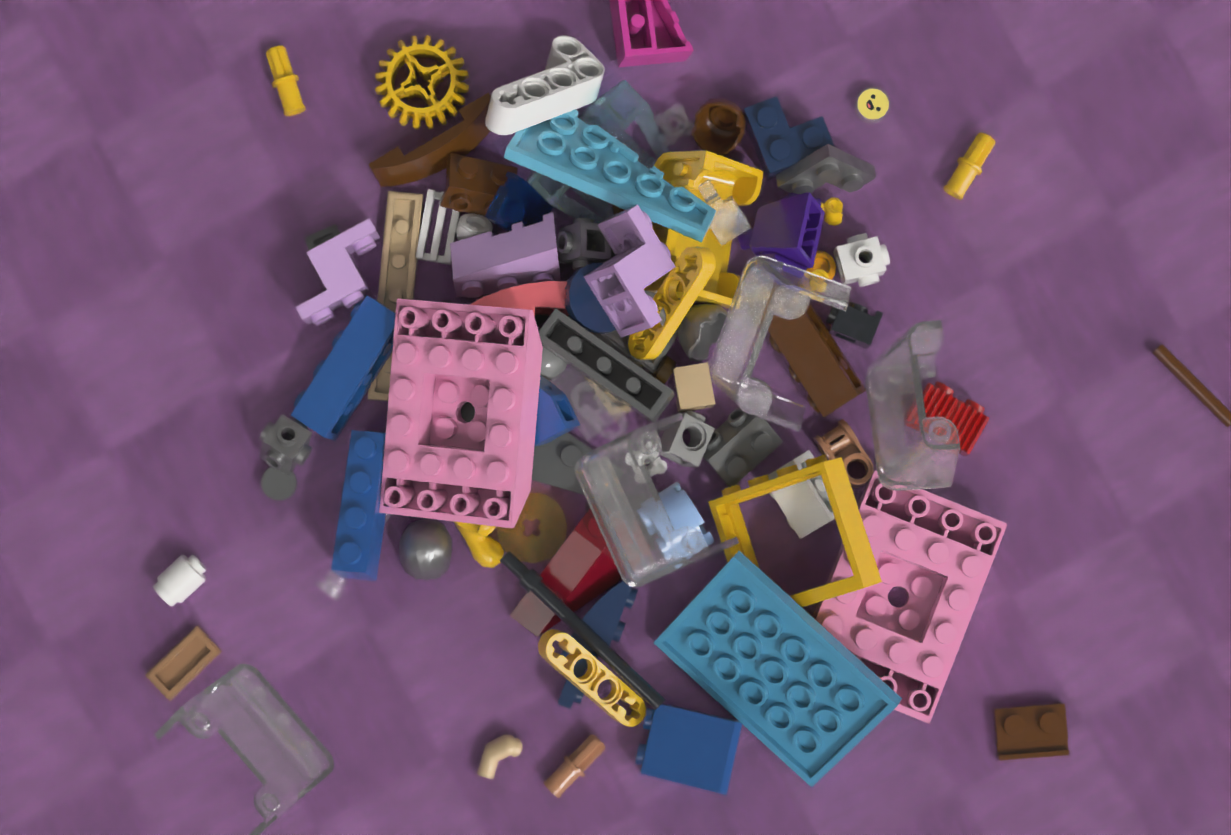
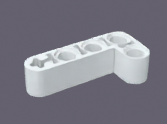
M565 35L554 38L544 71L498 87L492 92L485 119L487 128L498 135H509L596 101L605 72L604 65L576 38Z

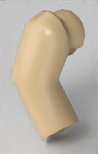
M504 734L488 742L484 748L477 775L494 779L500 760L508 756L517 757L520 755L523 748L521 740L514 738L513 735Z

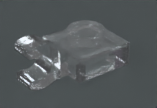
M710 179L699 185V191L706 203L716 210L710 229L721 246L751 228L750 223L733 196L723 201Z

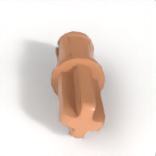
M594 734L590 735L569 757L567 755L563 757L565 761L543 784L552 794L560 798L579 776L584 777L586 775L584 771L605 751L606 746Z

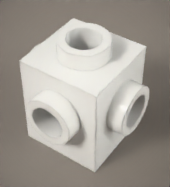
M867 233L847 238L848 244L835 248L833 253L842 285L858 282L859 287L877 283L880 281L878 276L883 275L887 270L885 265L890 264L887 247L885 244L880 245L878 236L868 238ZM859 257L865 258L867 263L861 262Z

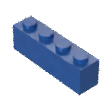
M368 295L364 300H360L351 312L350 317L352 319L346 329L341 330L335 336L332 342L333 349L327 359L322 360L316 366L313 372V381L307 390L305 389L300 392L295 399V409L291 416L324 438L336 441L392 353L396 312Z
M351 431L331 570L341 578L377 581L386 513H379L386 433Z

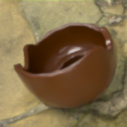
M725 98L709 99L700 106L694 115L695 122L692 137L703 151H709L717 155H726L740 143L745 134L746 118L743 110L736 103Z

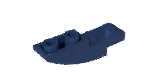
M629 577L601 597L582 619L609 646L612 640L619 643L626 622L620 621L624 607L632 608L639 590L632 587L634 579ZM573 632L571 637L597 659L598 655ZM563 650L561 655L566 657L569 653ZM584 658L578 660L574 665L573 671L576 677L583 676L588 667L587 661ZM566 679L557 704L571 709L573 702L581 703L584 694Z

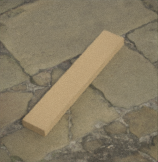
M388 191L377 301L396 312L397 298L414 300L418 261L416 252L421 230L423 194ZM392 353L368 390V400L388 402Z

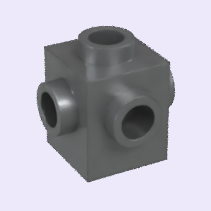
M590 218L573 219V224L559 228L556 242L557 250L559 251V263L572 264V269L578 270L588 264L602 263L611 259V247L599 229V223H594V220Z
M282 414L275 424L269 422L259 437V440L262 441L259 458L271 467L289 476L297 464L302 466L312 452L313 448L309 446L312 432L295 418L289 419Z

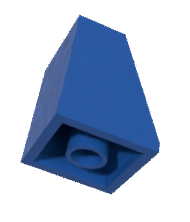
M663 703L656 710L647 708L643 729L649 730L646 744L639 743L635 764L641 765L640 774L727 795L742 723L737 720Z

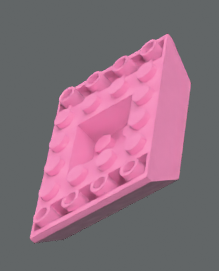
M397 298L379 513L504 528L515 527L531 491L543 351L533 310ZM466 402L471 403L475 409L474 418L470 422H466L461 416V408Z
M874 470L857 506L882 582L819 602L813 618L902 698L894 710L930 724L1006 530L1007 523ZM843 542L826 584L854 576ZM896 586L903 588L907 593V601L901 607L892 606L888 600L889 591Z

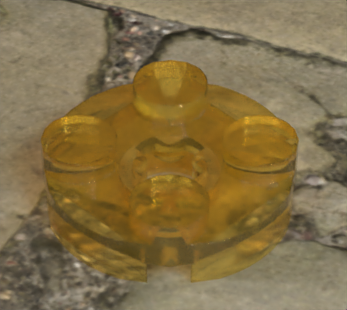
M531 492L515 527H497L498 538L502 548L506 552L510 551L520 561L528 563H538L553 557L565 542L567 532L565 515L560 505L545 494ZM526 519L531 522L538 519L541 522L538 527L541 531L539 536L536 537L531 534L529 537H526L523 534L526 529L523 522Z

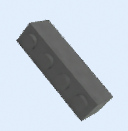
M556 308L539 331L544 348L653 425L674 397L672 389Z

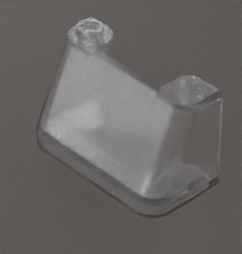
M941 320L922 321L914 324L870 363L867 368L865 383L877 476L879 482L889 490L945 488L952 485L960 452L958 431L954 423L944 417H926L921 385L926 377L930 378L936 375V354L943 345L944 337Z

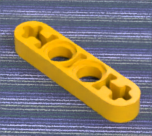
M688 247L682 252L675 263L676 267L669 272L653 297L658 308V314L662 308L666 313L664 325L662 326L659 322L652 328L630 334L628 348L635 359L652 360L661 354L715 270V256L709 248ZM679 282L682 283L684 289L680 300L676 294Z
M555 629L546 631L541 636L538 642V650L541 657L614 721L627 727H634L643 721L646 715V705L642 698L574 638L565 632ZM555 640L559 642L560 648L569 653L566 657L554 652L555 649L552 643ZM584 658L588 664L587 671L583 676L576 677L573 671L574 665L578 660ZM608 679L611 682V691L606 697L600 698L597 692L598 686L602 681ZM619 699L630 704L629 707L632 710L630 715H626V710L616 704Z

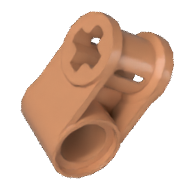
M844 419L839 420L838 426L823 436L816 435L813 437L817 448L822 455L826 454L827 460L842 457L846 472L847 465L851 462H859L864 466V478L853 479L848 475L852 488L864 486L873 474L872 461ZM840 437H842L841 440H839L838 442H836V443L833 444V445H830L831 443H833L834 441H836L837 439H839Z

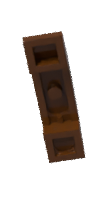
M489 92L459 110L463 118L462 122L405 156L399 146L370 162L368 165L380 186H397L424 179L444 170L450 153L465 156L471 152L490 132L485 124L491 99Z

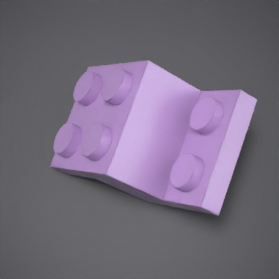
M636 205L608 217L598 224L615 256L584 276L620 337L652 328L662 321L657 312L658 308L655 301L645 293L644 288L676 267L671 260V253L668 247L663 242H660L652 229L651 219Z
M370 218L306 252L327 289L295 307L301 319L308 325L312 322L316 326L324 324L335 317L334 310L342 306L347 307V309L353 308L360 300H364V294L370 291L350 256L353 252H356L358 256L377 246L374 241L379 239L380 236Z

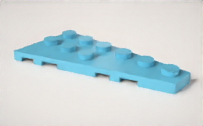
M576 109L516 132L506 147L504 158L621 209L627 210L638 205L649 216L651 222L660 224L699 242L703 241L716 213L715 209L684 187H674L663 179L664 173L655 166L649 169L640 163L637 153L598 125H588L579 119Z

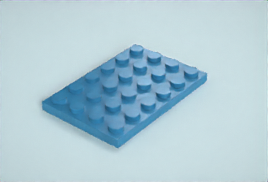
M740 551L730 559L654 641V644L810 787H813L891 713L902 700L896 692Z

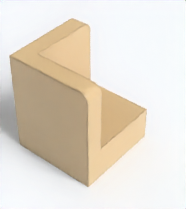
M708 362L676 367L673 370L677 391L676 404L678 413L686 412V410L694 411L711 408L715 405Z

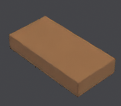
M196 626L145 676L169 701H172L223 651L200 626Z

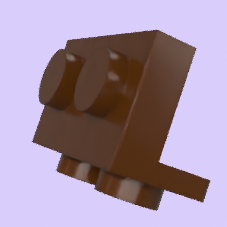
M450 153L446 165V188L440 199V206L458 212L486 216L491 219L507 220L517 201L518 167Z

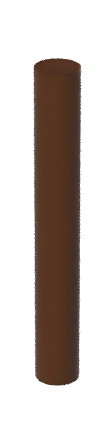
M1160 344L1152 354L1226 427H1229L1231 425V411L1163 344Z

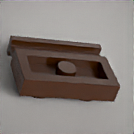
M1065 703L992 709L998 761L1070 755V750H1068Z

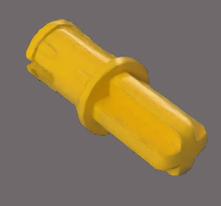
M283 45L274 46L266 51L274 78L272 86L277 88L284 115L293 116L300 114L306 108L297 85L299 77L293 73L286 48Z
M979 132L965 155L958 158L957 168L943 187L947 194L962 200L975 176L981 175L983 172L981 167L996 143L990 135Z

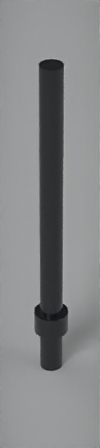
M510 551L502 557L500 562L520 580L518 584L527 593L532 591L655 710L665 701L646 680L541 581L543 577L533 568L529 570Z

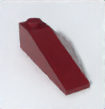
M594 502L540 575L543 579L541 581L575 612L630 575L651 545L597 502ZM532 591L524 595L509 615L537 637L562 621Z

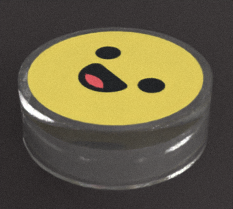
M868 87L859 93L854 107L857 116L863 122L874 124L882 121L887 116L891 104L890 98L884 90L878 87Z

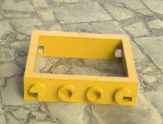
M826 454L808 459L805 461L807 467L798 470L797 464L776 471L778 478L769 480L768 474L748 480L749 488L741 490L739 484L721 490L723 497L708 501L727 562L740 551L759 568L739 503L821 476L854 576L789 596L801 607L881 583L880 573L842 457L827 460Z

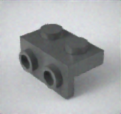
M746 403L742 407L733 410L729 414L728 419L713 432L703 458L728 487H731L742 480L783 441L761 413Z

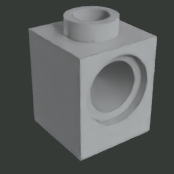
M686 410L685 413L672 414L655 453L683 467H699L715 428L704 423L706 418L693 411ZM685 429L689 431L691 437L690 443L687 446L682 439Z

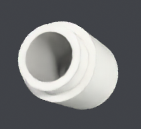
M181 554L157 577L158 582L153 585V588L168 605L173 607L177 602L182 603L207 580L203 574L207 569L193 554L189 558Z

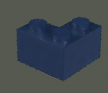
M777 96L746 107L743 110L746 118V130L767 181L776 178L777 174L827 144L834 146L823 116L789 128Z

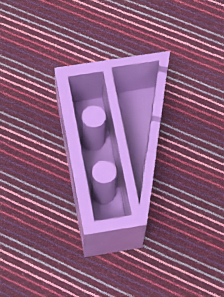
M553 212L543 215L542 222L524 227L523 222L512 224V231L493 236V233L489 231L450 243L453 281L457 298H476L527 283L561 281Z

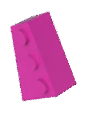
M609 0L618 67L685 62L693 53L690 41L686 40L678 23L677 14L675 11H672L667 0Z

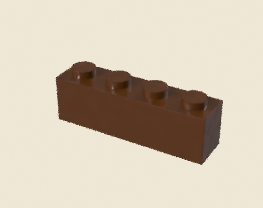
M780 276L747 298L752 305L750 307L751 314L758 323L764 324L770 333L769 341L772 347L779 354L782 353L790 364L788 366L789 373L797 383H802L808 392L807 400L814 411L820 412L823 417H826L867 391L797 282Z

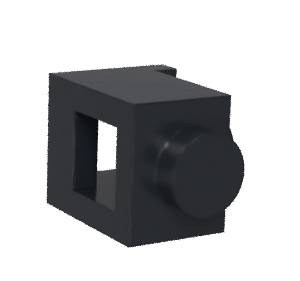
M849 302L847 306L845 304L837 305L833 303L826 323L831 324L829 332L832 336L867 350L875 336L883 312L877 310L871 316L867 314L869 309L860 304Z

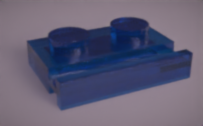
M507 171L505 176L508 180L504 186L500 185L485 218L504 231L509 232L512 231V224L523 222L524 227L542 222L543 215L550 213L552 208H557L558 203L519 175Z

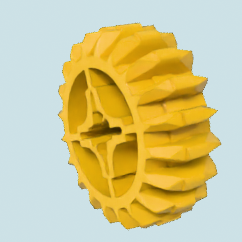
M429 35L425 36L423 44H419L416 36H411L412 46L406 47L405 42L399 40L400 52L396 53L391 48L386 51L391 62L382 59L379 61V66L387 72L375 73V79L383 83L375 87L377 95H385L379 102L382 108L391 106L388 111L390 118L393 119L401 113L400 125L405 126L410 118H412L414 129L419 130L421 120H426L428 129H433L432 119L438 117L439 122L445 125L447 123L444 115L445 112H448L453 117H456L458 114L452 104L455 103L462 106L465 104V98L458 93L469 92V85L461 82L469 78L467 70H459L465 62L462 57L453 59L456 54V49L453 46L443 52L445 47L444 40L439 39L435 46H432V39ZM416 58H431L443 65L440 67L437 65L423 67ZM406 64L409 69V76L407 80L401 83V87L394 91L396 75L400 68ZM414 70H417L419 76L423 77L425 81L427 80L430 95L417 84ZM450 74L451 82L448 92L441 101H438L435 89L440 83L444 82L443 78ZM417 97L423 99L429 107L416 108L405 104L401 100L404 98L410 100Z

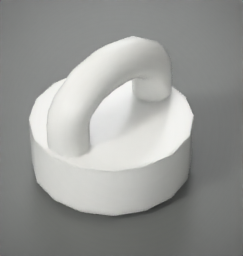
M464 214L459 219L456 237L458 240H463L489 231L492 232V223L482 215Z

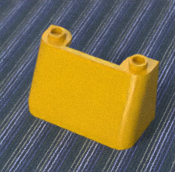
M709 151L663 153L654 165L664 173L663 179L674 187H684L715 209L716 213L702 242L686 237L652 222V229L660 242H663L668 247L674 265L682 252L688 247H705L713 252L716 262L715 270L695 302L717 304L725 308L742 309L745 285L739 275L727 273L737 208L738 206L750 205L757 199L761 190L764 171ZM669 272L648 285L644 290L657 293ZM681 282L678 283L676 288L678 298H682L684 290Z

